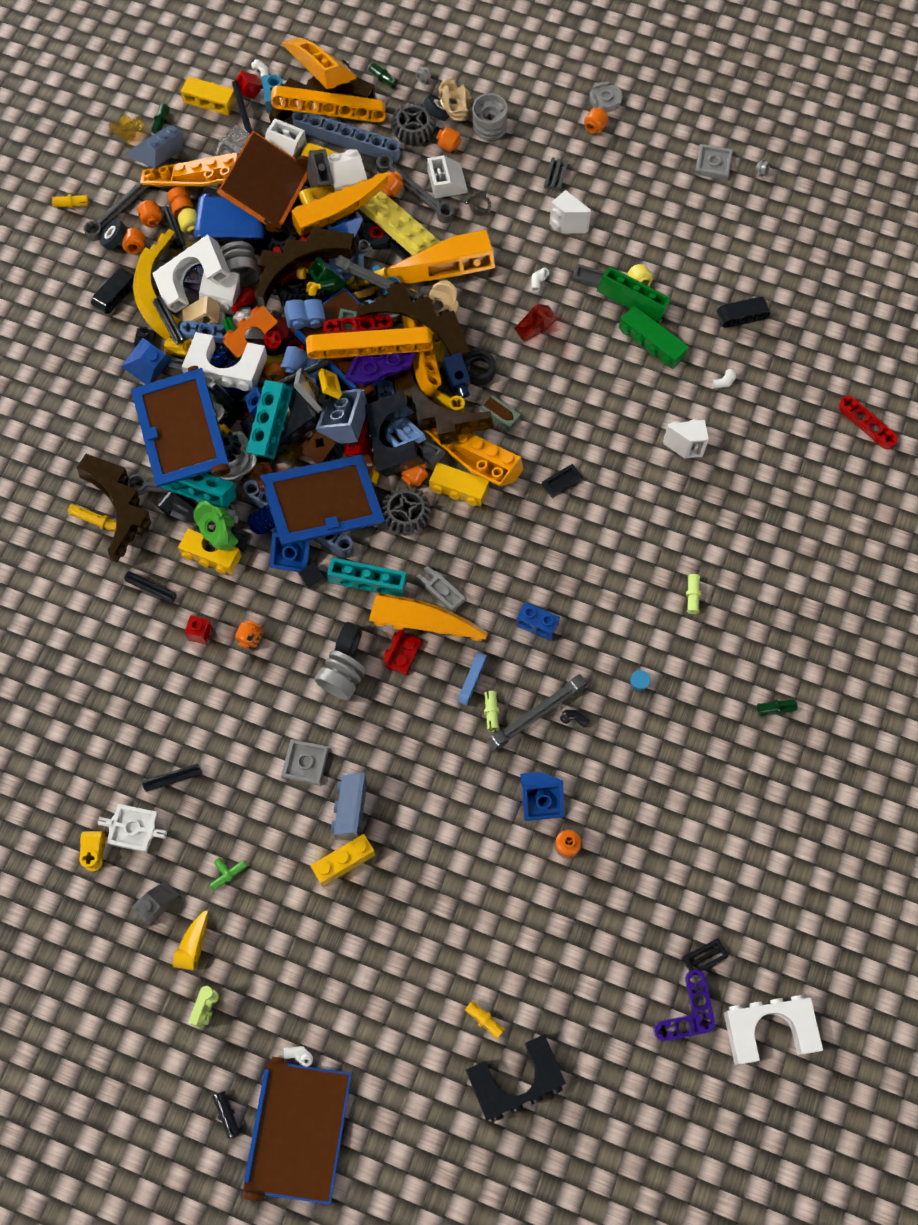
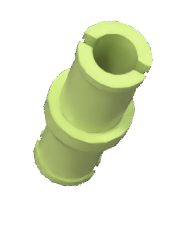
M698 574L688 575V591H686V596L688 597L687 612L690 614H698L700 612L699 597H701V591H699L700 576Z
M496 691L484 693L486 706L484 714L487 719L488 732H495V729L496 731L500 730L498 721L500 709L497 707Z

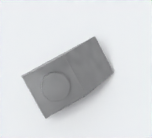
M326 149L309 151L307 176L310 188L331 186L333 184Z
M165 881L146 892L131 908L151 926L180 895Z

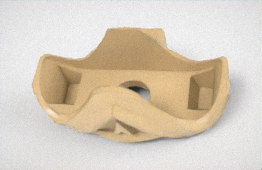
M453 78L444 79L439 87L441 105L451 119L455 121L469 120L472 101L468 89L463 84L458 88ZM449 100L455 101L457 104H451Z
M447 280L434 284L428 295L433 300L432 306L437 301L443 303L441 310L434 309L436 316H440L439 312L449 309V311L454 310L455 315H457L459 302L456 301L457 290L455 286Z

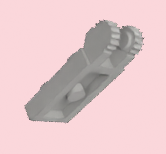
M426 566L424 571L432 578L431 581L425 579L421 574L416 576L419 583L449 611L454 612L466 601V598L429 566Z

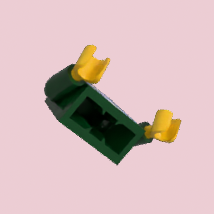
M317 256L309 268L300 267L297 269V278L306 279V274L310 273L316 282H309L307 284L306 292H309L310 296H315L317 289L321 291L328 290L332 294H336L343 287L349 291L350 286L346 284L342 274L319 256Z

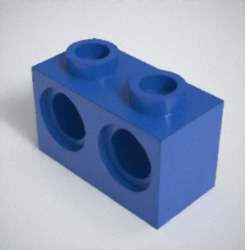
M524 602L517 617L516 626L551 641L559 625L560 617Z

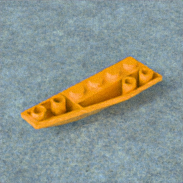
M296 37L282 42V45L326 89H332L340 84L349 83L351 80L357 79L356 75L342 61L309 40Z
M232 153L142 170L140 183L147 186L171 188L219 185L224 181L238 154Z
M388 172L378 173L373 178L361 180L358 184L346 186L338 192L327 194L326 197L314 199L306 205L295 207L292 210L293 228L295 227L296 232L303 236L311 233L313 227L323 228L350 215L376 196L388 184Z
M485 229L452 236L387 269L389 277H396L401 283L409 284L495 268L491 243Z
M437 428L422 430L471 473L500 487L514 483L524 470L520 456L471 433L458 435L459 441L441 445Z
M381 592L376 594L369 621H373L375 625H393V628L398 630L410 628L439 634H451L460 638L463 636L471 637L475 641L486 640L488 635L487 631L449 610L417 599Z

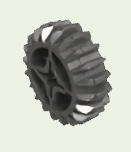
M416 102L414 105L408 103V106L402 104L401 108H397L396 112H393L391 130L399 141L404 142V145L407 142L410 145L413 143L418 145L419 142L425 143V139L430 140V137L433 136L436 128L435 117L422 104L419 106Z
M407 486L405 490L399 487L398 492L392 490V496L387 494L386 500L382 502L383 507L381 511L385 525L390 526L391 531L396 529L397 534L403 531V534L406 536L407 532L413 535L414 530L420 532L421 527L427 526L426 522L430 521L431 504L427 502L428 498L423 496L422 491L416 493L415 487L410 491ZM401 502L399 506H397V507H395V509H393V507H394L397 503ZM421 512L417 518L412 520L413 516L418 515V513Z

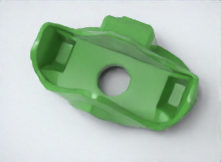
M202 501L196 506L194 520L202 536L218 550H232L238 543V539L231 532L234 519L225 508L214 507L207 501ZM211 522L215 523V530L209 528Z

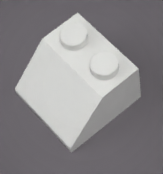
M350 149L344 153H334L328 156L333 178L332 185L335 191L341 190L346 186L358 184L361 180H367L358 150Z
M565 190L551 202L549 224L553 229L558 230L562 234L587 233L591 209Z
M204 271L199 290V300L208 295L220 304V312L233 315L234 312L231 310V307L236 303L240 295V274L230 272L231 276L217 285L207 278Z

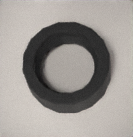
M474 350L464 356L463 360L470 377V384L483 386L494 378L496 362L489 352ZM474 361H483L489 365V371L482 375H476L468 370V366Z
M346 622L338 636L335 651L342 652L353 658L360 643L362 627Z

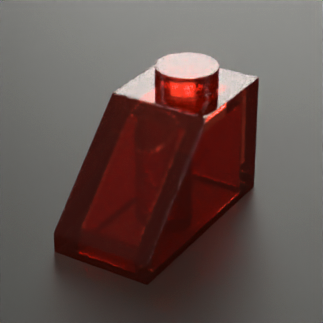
M536 304L514 329L521 339L526 342L547 331L558 318L549 305Z

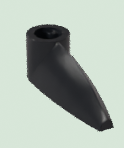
M170 491L157 504V507L168 516L171 515L186 522L196 523L194 520L195 508Z

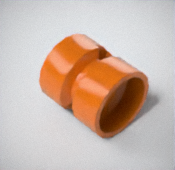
M179 186L169 190L167 198L174 218L178 220V215L185 208L194 209L187 188Z

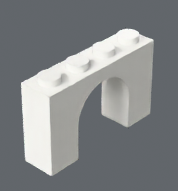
M209 235L201 238L198 242L152 273L161 297L168 309L174 313L189 305L183 288V279L192 266L202 264L207 278L217 285L231 276L218 242Z
M196 332L182 364L183 373L188 372V368L191 366H198L203 368L208 384L210 382H217L224 387L238 388L243 391H251L257 385L267 359L265 346L247 343L242 358L236 365L229 368H217L210 364L216 348L213 335Z
M803 995L791 997V1001L783 1002V998L770 1000L771 1004L763 1005L762 1001L750 1003L749 1008L735 1005L730 1006L729 1011L724 1012L735 1065L760 1061L754 1032L757 1022L764 1015H775L787 1022L792 1031L797 1055L823 1051L811 998L804 999Z

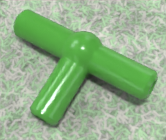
M217 858L214 864L222 873V876L213 881L210 887L215 891L227 881L233 880L235 875L247 867V864L241 861L229 870L222 859Z

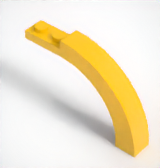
M170 229L165 234L162 233L156 245L153 244L150 249L144 248L138 259L133 279V293L140 313L151 328L166 340L171 338V335L153 304L154 299L157 297L152 288L151 270L173 241L175 232ZM172 315L177 326H179L180 319Z

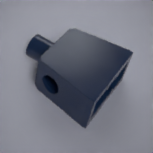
M461 352L443 358L441 370L451 393L457 392L463 399L470 396L467 389L470 384V377Z

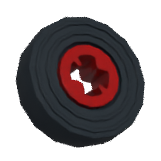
M372 220L364 224L362 228L361 239L369 242L372 249H383L388 246V242L392 239L390 235Z

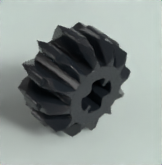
M222 430L221 434L228 462L231 458L236 460V455L241 453V442L238 436L233 435L231 431L225 434Z

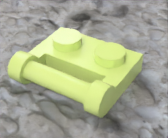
M204 986L201 988L188 1022L202 1029L211 1020L212 1013L210 1010L212 1004L219 1000V994L212 990L211 987Z

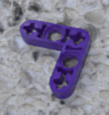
M690 970L685 976L692 1014L656 1022L653 1027V1033L657 1039L668 1041L708 1033L714 1029V1014L706 977L702 971ZM694 973L696 976H700V980L697 981L698 988L703 987V991H695L692 993V989H696L695 983L690 981V978H693ZM699 994L703 995L706 1000L705 1005L702 1007H697L694 1002L695 997ZM708 1009V1013L704 1012L705 1019L710 1020L707 1028L699 1024L703 1018L701 1013L697 1014V1010L704 1011ZM682 1020H686L690 1025L689 1030L685 1033L680 1032L678 1028ZM671 1022H674L676 1035H673L674 1031H667L664 1037L658 1033L661 1025L670 1028L672 1027Z

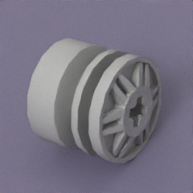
M494 93L480 95L472 105L473 130L481 139L496 140L502 137L507 130V103L500 95Z
M235 241L221 248L229 271L240 274V288L248 287L258 280L260 275L252 245L243 241Z
M333 650L330 652L329 658L325 660V665L328 668H320L314 681L329 694L341 700L349 701L356 690L352 683L359 684L361 677H364L366 674V669L352 657Z

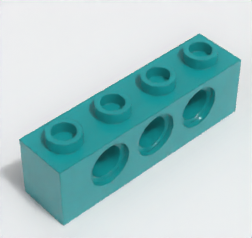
M265 380L252 425L250 439L247 444V453L275 460L293 392L292 387L284 383Z
M208 473L161 486V488L200 502H210L214 507L226 508L236 498L235 483L214 477Z
M333 557L331 558L327 573L330 584L402 597L404 596L407 584L406 572Z

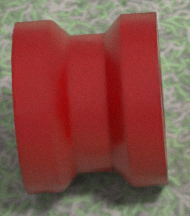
M278 328L270 329L264 335L265 345L271 349L279 347L284 341V333Z

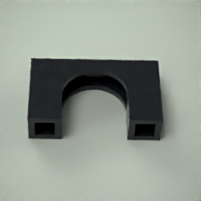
M294 383L290 385L293 388L289 403L290 419L288 425L281 433L276 455L287 450L291 444L302 439L303 435L309 431L314 430L320 417L294 388ZM254 414L240 422L248 441L256 416ZM256 456V459L266 463L272 461V459Z
M403 390L365 405L367 412L366 420L369 423L368 433L373 445L371 450L375 456L374 466L378 473L389 477L425 463L422 446L414 440L393 448L388 447L386 442L389 427L398 419L415 413L413 398L410 394Z
M545 1034L524 1044L533 1064L535 1077L530 1089L521 1095H508L502 1092L496 1086L486 1061L466 1069L467 1076L486 1121L491 1119V1122L494 1123L504 1118L502 1113L511 1110L513 1114L524 1109L522 1104L530 1101L533 1105L544 1100L542 1095L548 1092L552 1096L563 1091L562 1086L566 1082Z

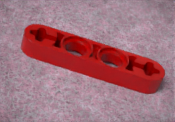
M386 314L331 319L324 322L323 334L388 330L392 328L393 320ZM368 322L371 324V327L366 329L362 327V324ZM346 324H350L354 328L352 330H346L344 326Z
M852 396L842 397L838 405L841 413L882 448L889 450L895 446L898 437L890 428ZM861 413L866 419L860 420L856 414ZM876 425L879 428V431H872L870 429V426Z

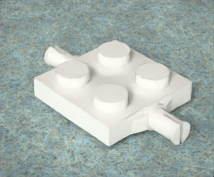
M118 804L112 819L99 817L100 821H98V825L109 827V835L106 842L108 845L147 853L153 837L165 839V835H167L166 830L156 829L158 812Z

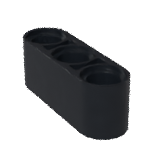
M123 267L119 268L93 295L91 304L105 314L112 312L132 290L130 286L133 285L134 274Z
M764 297L725 304L717 309V314L723 328L761 321L768 318L771 314Z

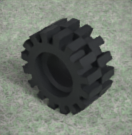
M285 222L278 232L266 230L265 237L270 251H273L275 247H280L282 252V248L286 245L287 240L282 242L276 241L275 239L279 236L285 235L288 236V239L298 240L295 227L293 228L292 224L288 226V222Z

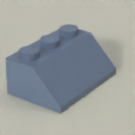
M167 126L127 151L125 156L156 168L182 150L183 131L175 126Z
M363 389L341 391L340 399L332 396L329 397V403L323 406L316 426L317 432L340 444L358 442L367 414L365 405H368Z
M363 772L342 775V780L337 783V793L340 794L339 801H335L334 813H337L336 821L333 820L331 825V833H334L335 839L352 841L360 836L367 789V779Z

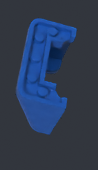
M202 194V197H199L194 237L197 240L209 235L214 240L259 241V243H267L265 237L266 224L224 197H213L212 194Z

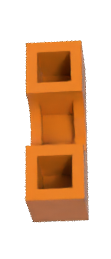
M257 305L250 312L251 316L247 320L243 318L236 324L238 328L234 332L229 330L223 336L225 340L222 343L237 359L244 353L248 343L245 339V332L248 329L256 328L264 335L277 324L278 321L264 305L260 308Z

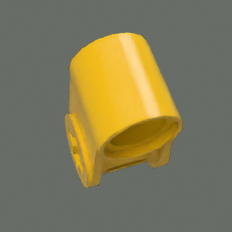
M85 831L81 833L79 861L90 872L98 871L103 865L106 841L104 831Z

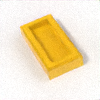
M321 368L318 375L323 393L340 399L342 392L337 374Z

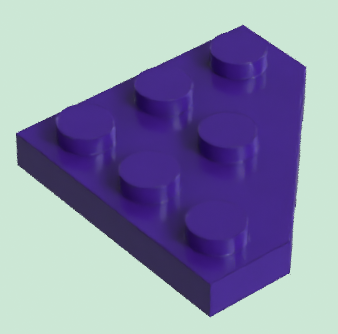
M416 352L355 356L346 375V380L364 386L407 370L411 367Z

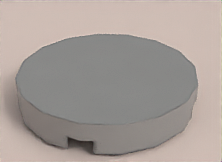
M610 82L598 83L590 92V103L594 108H601L606 112L614 111L622 102L623 95L621 89L617 85H611L612 83Z

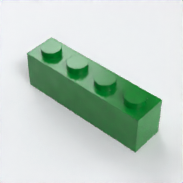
M610 266L603 274L597 288V292L630 309L635 305L657 323L662 319L672 299Z
M635 305L620 319L619 329L621 332L631 337L636 344L644 347L649 354L656 356L665 366L674 369L687 356L688 345Z

